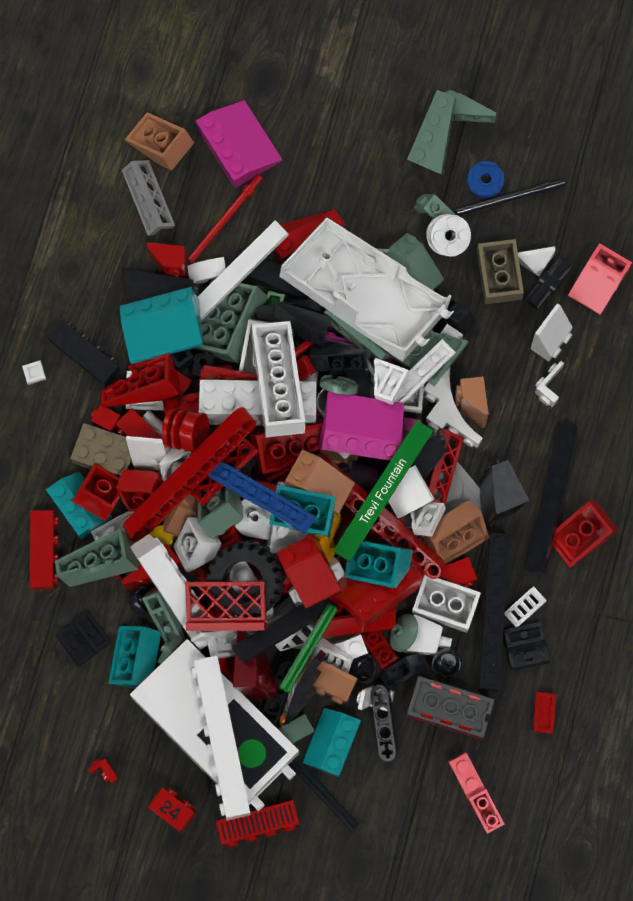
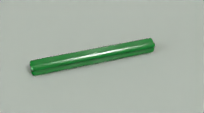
M327 604L281 683L280 688L283 691L289 693L335 616L337 608L332 604Z

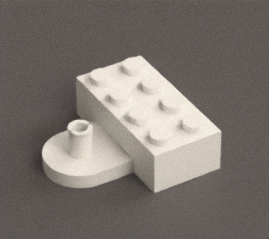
M278 482L277 485L285 486V483ZM246 499L241 501L243 505V519L235 525L236 529L245 536L268 540L267 546L271 548L270 552L272 554L309 536V533L303 534L299 531L271 526L269 524L271 514Z

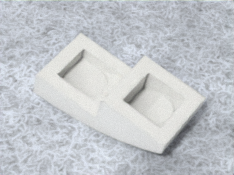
M224 257L188 265L189 279H192L194 284L216 279L226 269Z

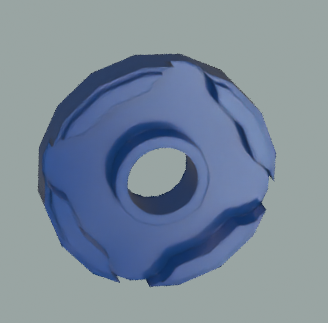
M490 161L477 163L469 170L467 176L469 189L481 198H491L497 195L502 190L505 181L503 171H501L496 163ZM485 175L489 176L491 178V181L489 183H483L481 181V177Z

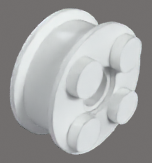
M442 214L430 222L426 238L434 252L445 256H457L468 247L471 231L463 218L452 214ZM448 230H450L452 233V236L449 240L445 238V234Z

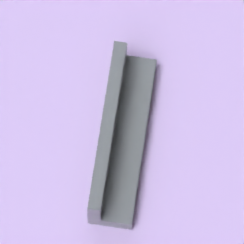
M149 160L131 161L122 169V173L147 235H155L160 229L173 228L175 226ZM144 166L147 174L142 172L140 167ZM147 182L152 185L153 191L148 188ZM153 199L159 202L160 207L154 203ZM160 215L166 219L167 223H162Z

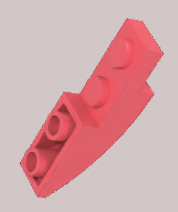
M464 752L448 761L462 791L486 833L488 834L503 826L504 822L467 753Z

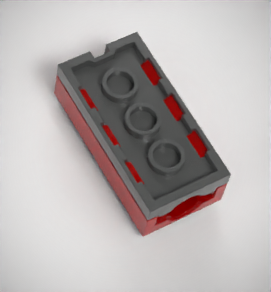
M418 676L406 717L482 740L488 722L484 721L485 716H490L495 699Z

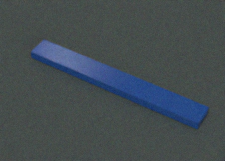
M221 462L207 476L303 534L306 533L316 519L313 514L224 462Z

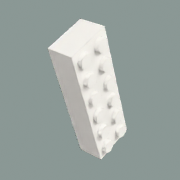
M290 321L252 325V342L266 437L303 434L305 433V416Z
M200 380L199 412L207 414L210 425H221L236 409L244 407L256 421V426H264L258 381ZM299 381L305 426L316 424V382Z
M148 534L130 546V548L185 629V623L187 622L185 582L187 580L180 573L177 565L157 537L153 539ZM191 589V594H192L196 599H198V597L196 596V594L194 593V591ZM197 604L192 608V617H200L204 613ZM198 631L186 632L192 638L197 635ZM207 640L194 642L199 650L208 645Z

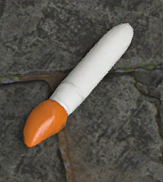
M297 683L294 684L292 690L288 693L283 713L279 718L281 727L286 723L289 704Z

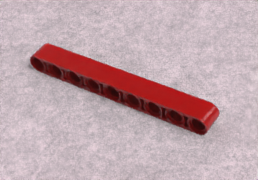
M240 407L236 409L123 523V529L132 542L136 543L150 534L255 428L256 421L246 408Z
M315 454L355 483L344 504L357 514L361 508L358 500L364 502L369 494L324 454ZM384 508L379 515L380 519H377L371 528L391 546L413 550L411 563L428 578H439L445 570V561ZM387 526L393 527L395 532H390ZM402 539H406L409 545H405ZM416 552H421L424 558L418 557ZM431 565L437 566L439 571H434Z

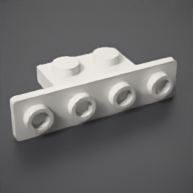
M198 631L197 635L191 638V642L207 640L211 657L217 656L218 659L235 657L232 646L236 644L237 631ZM246 631V632L251 635V634L255 633L256 631Z

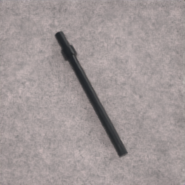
M564 180L542 182L535 187L457 208L455 212L459 216L537 193H548L552 189L565 186Z

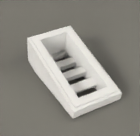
M533 586L505 612V616L515 627H519L546 603V599ZM531 594H532V595L536 598V600L539 602L538 604H536V603L529 597ZM527 600L533 608L530 610L523 601ZM520 605L527 612V614L524 615L519 610L518 606ZM513 610L521 617L519 621L511 613Z
M322 638L311 656L315 657L320 650L326 654L329 653V656L326 655L323 662L349 673L353 658Z

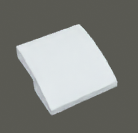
M416 465L409 468L388 501L398 519L434 500Z

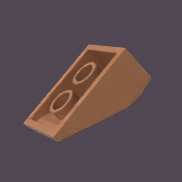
M148 112L125 138L128 144L157 164L171 171L194 144L185 129Z
M304 450L301 451L285 480V487L335 496L334 514L337 516L355 484L322 458Z

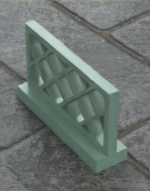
M326 310L324 312V315L332 317L331 326L359 350L365 351L372 361L375 358L386 361L391 355L330 311Z

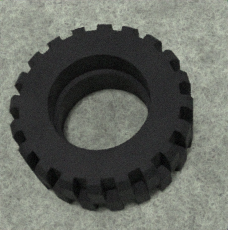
M243 541L228 546L214 557V562L208 568L210 573L207 574V581H230V572L235 564L239 562L253 564L258 568L263 581H265L267 612L282 597L281 593L285 589L283 581L286 580V574L282 572L283 566L277 560L279 558L278 555L270 552L271 548L268 546L263 547L261 543L256 541L253 543ZM212 586L208 591H212L213 597L216 599L223 593L218 586ZM233 587L228 590L235 599L239 597V594ZM226 594L219 600L226 609L233 603ZM243 596L238 600L246 609L253 602L250 598ZM236 604L229 610L233 616L236 615L237 617L244 612ZM256 604L248 610L254 617L261 616V609Z

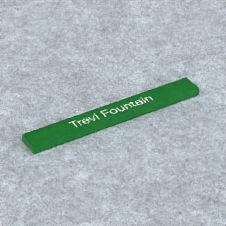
M418 420L415 422L333 552L350 562L432 434V429Z

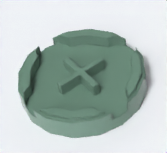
M325 375L320 380V387L329 392L342 395H355L358 392L359 386L349 378L337 376V379H332L331 375Z

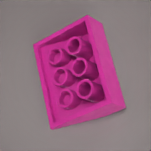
M245 100L214 110L196 120L198 131L234 188L282 161L279 153Z
M328 391L319 449L391 461L401 445L404 404L394 402L391 405L378 399L342 395Z

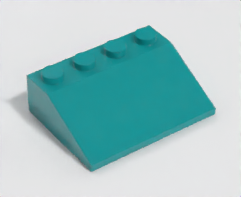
M192 287L120 306L121 324L131 364L153 359L167 353L172 354L203 346L199 299Z

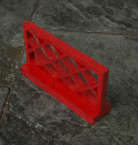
M244 438L232 450H237V456L230 457L229 453L222 462L226 464L235 462L233 468L239 471L259 450ZM242 449H251L246 455H242ZM209 478V484L202 485L201 482L190 494L204 506L223 485L214 483V480ZM201 490H207V493L200 498Z
M265 581L185 582L186 631H264L268 628ZM191 586H198L203 591L198 599L191 594ZM212 586H218L223 591L217 599L208 592ZM232 586H238L243 591L237 599L228 592ZM251 586H260V595L256 599L247 591ZM205 594L213 601L208 609L199 602ZM224 594L233 601L227 609L219 602ZM244 594L253 601L247 609L238 602ZM196 604L204 611L200 617H192V608ZM215 604L224 611L220 617H214L209 612ZM234 604L244 611L239 617H234L229 612ZM256 604L261 609V617H254L248 610Z

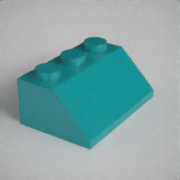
M77 472L60 479L47 488L46 491L82 540L91 534L90 531L105 524L113 517L110 514L107 520L104 521L72 502L85 479L81 472Z
M277 485V494L316 517L306 533L330 538L336 497ZM271 515L269 521L271 526L298 531Z
M363 540L350 562L347 561L344 577L396 588L410 569L413 550Z
M119 626L108 684L137 688L155 669L161 631L140 626Z
M324 708L303 764L339 778L361 720Z

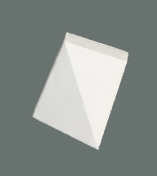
M555 246L519 252V264L540 276L553 258Z

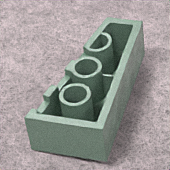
M439 90L436 91L407 160L439 174H444L456 104L455 97Z
M120 528L56 560L57 576L69 587L139 570L137 558L130 548L134 542Z

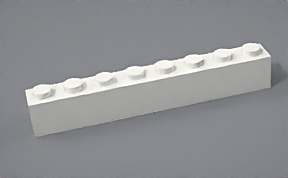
M212 656L194 660L195 666L191 667L193 679H198L199 685L195 686L197 698H202L203 705H200L199 709L201 717L206 718L207 724L203 725L205 737H210L211 744L207 745L209 757L214 756L215 764H211L213 776H218L219 783L215 784L217 796L222 795L223 803L219 804L221 815H226L227 820L249 816L251 814L218 657Z

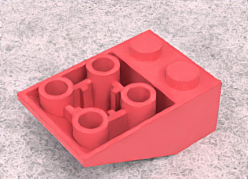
M599 243L568 296L601 315L628 273L632 262Z

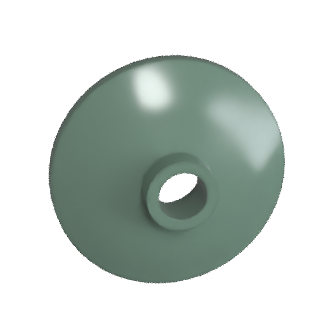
M403 614L396 619V625L390 630L389 642L393 650L404 652L415 642L418 634V622L413 615Z

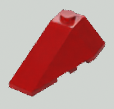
M335 210L280 224L289 234L273 250L280 262L285 263L326 218L344 227L345 223Z
M167 353L146 362V367L139 371L135 369L132 371L133 375L125 380L120 379L102 390L101 406L109 407L163 401L179 395V378L171 355Z
M323 423L306 425L305 433L266 437L264 432L250 435L251 444L259 450L254 457L261 473L266 474L287 468V466L296 462L302 450L309 453L317 451L319 449Z

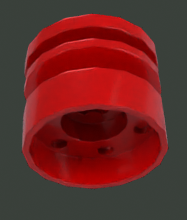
M171 408L165 415L162 425V441L166 448L194 452L209 437L210 423L207 414Z

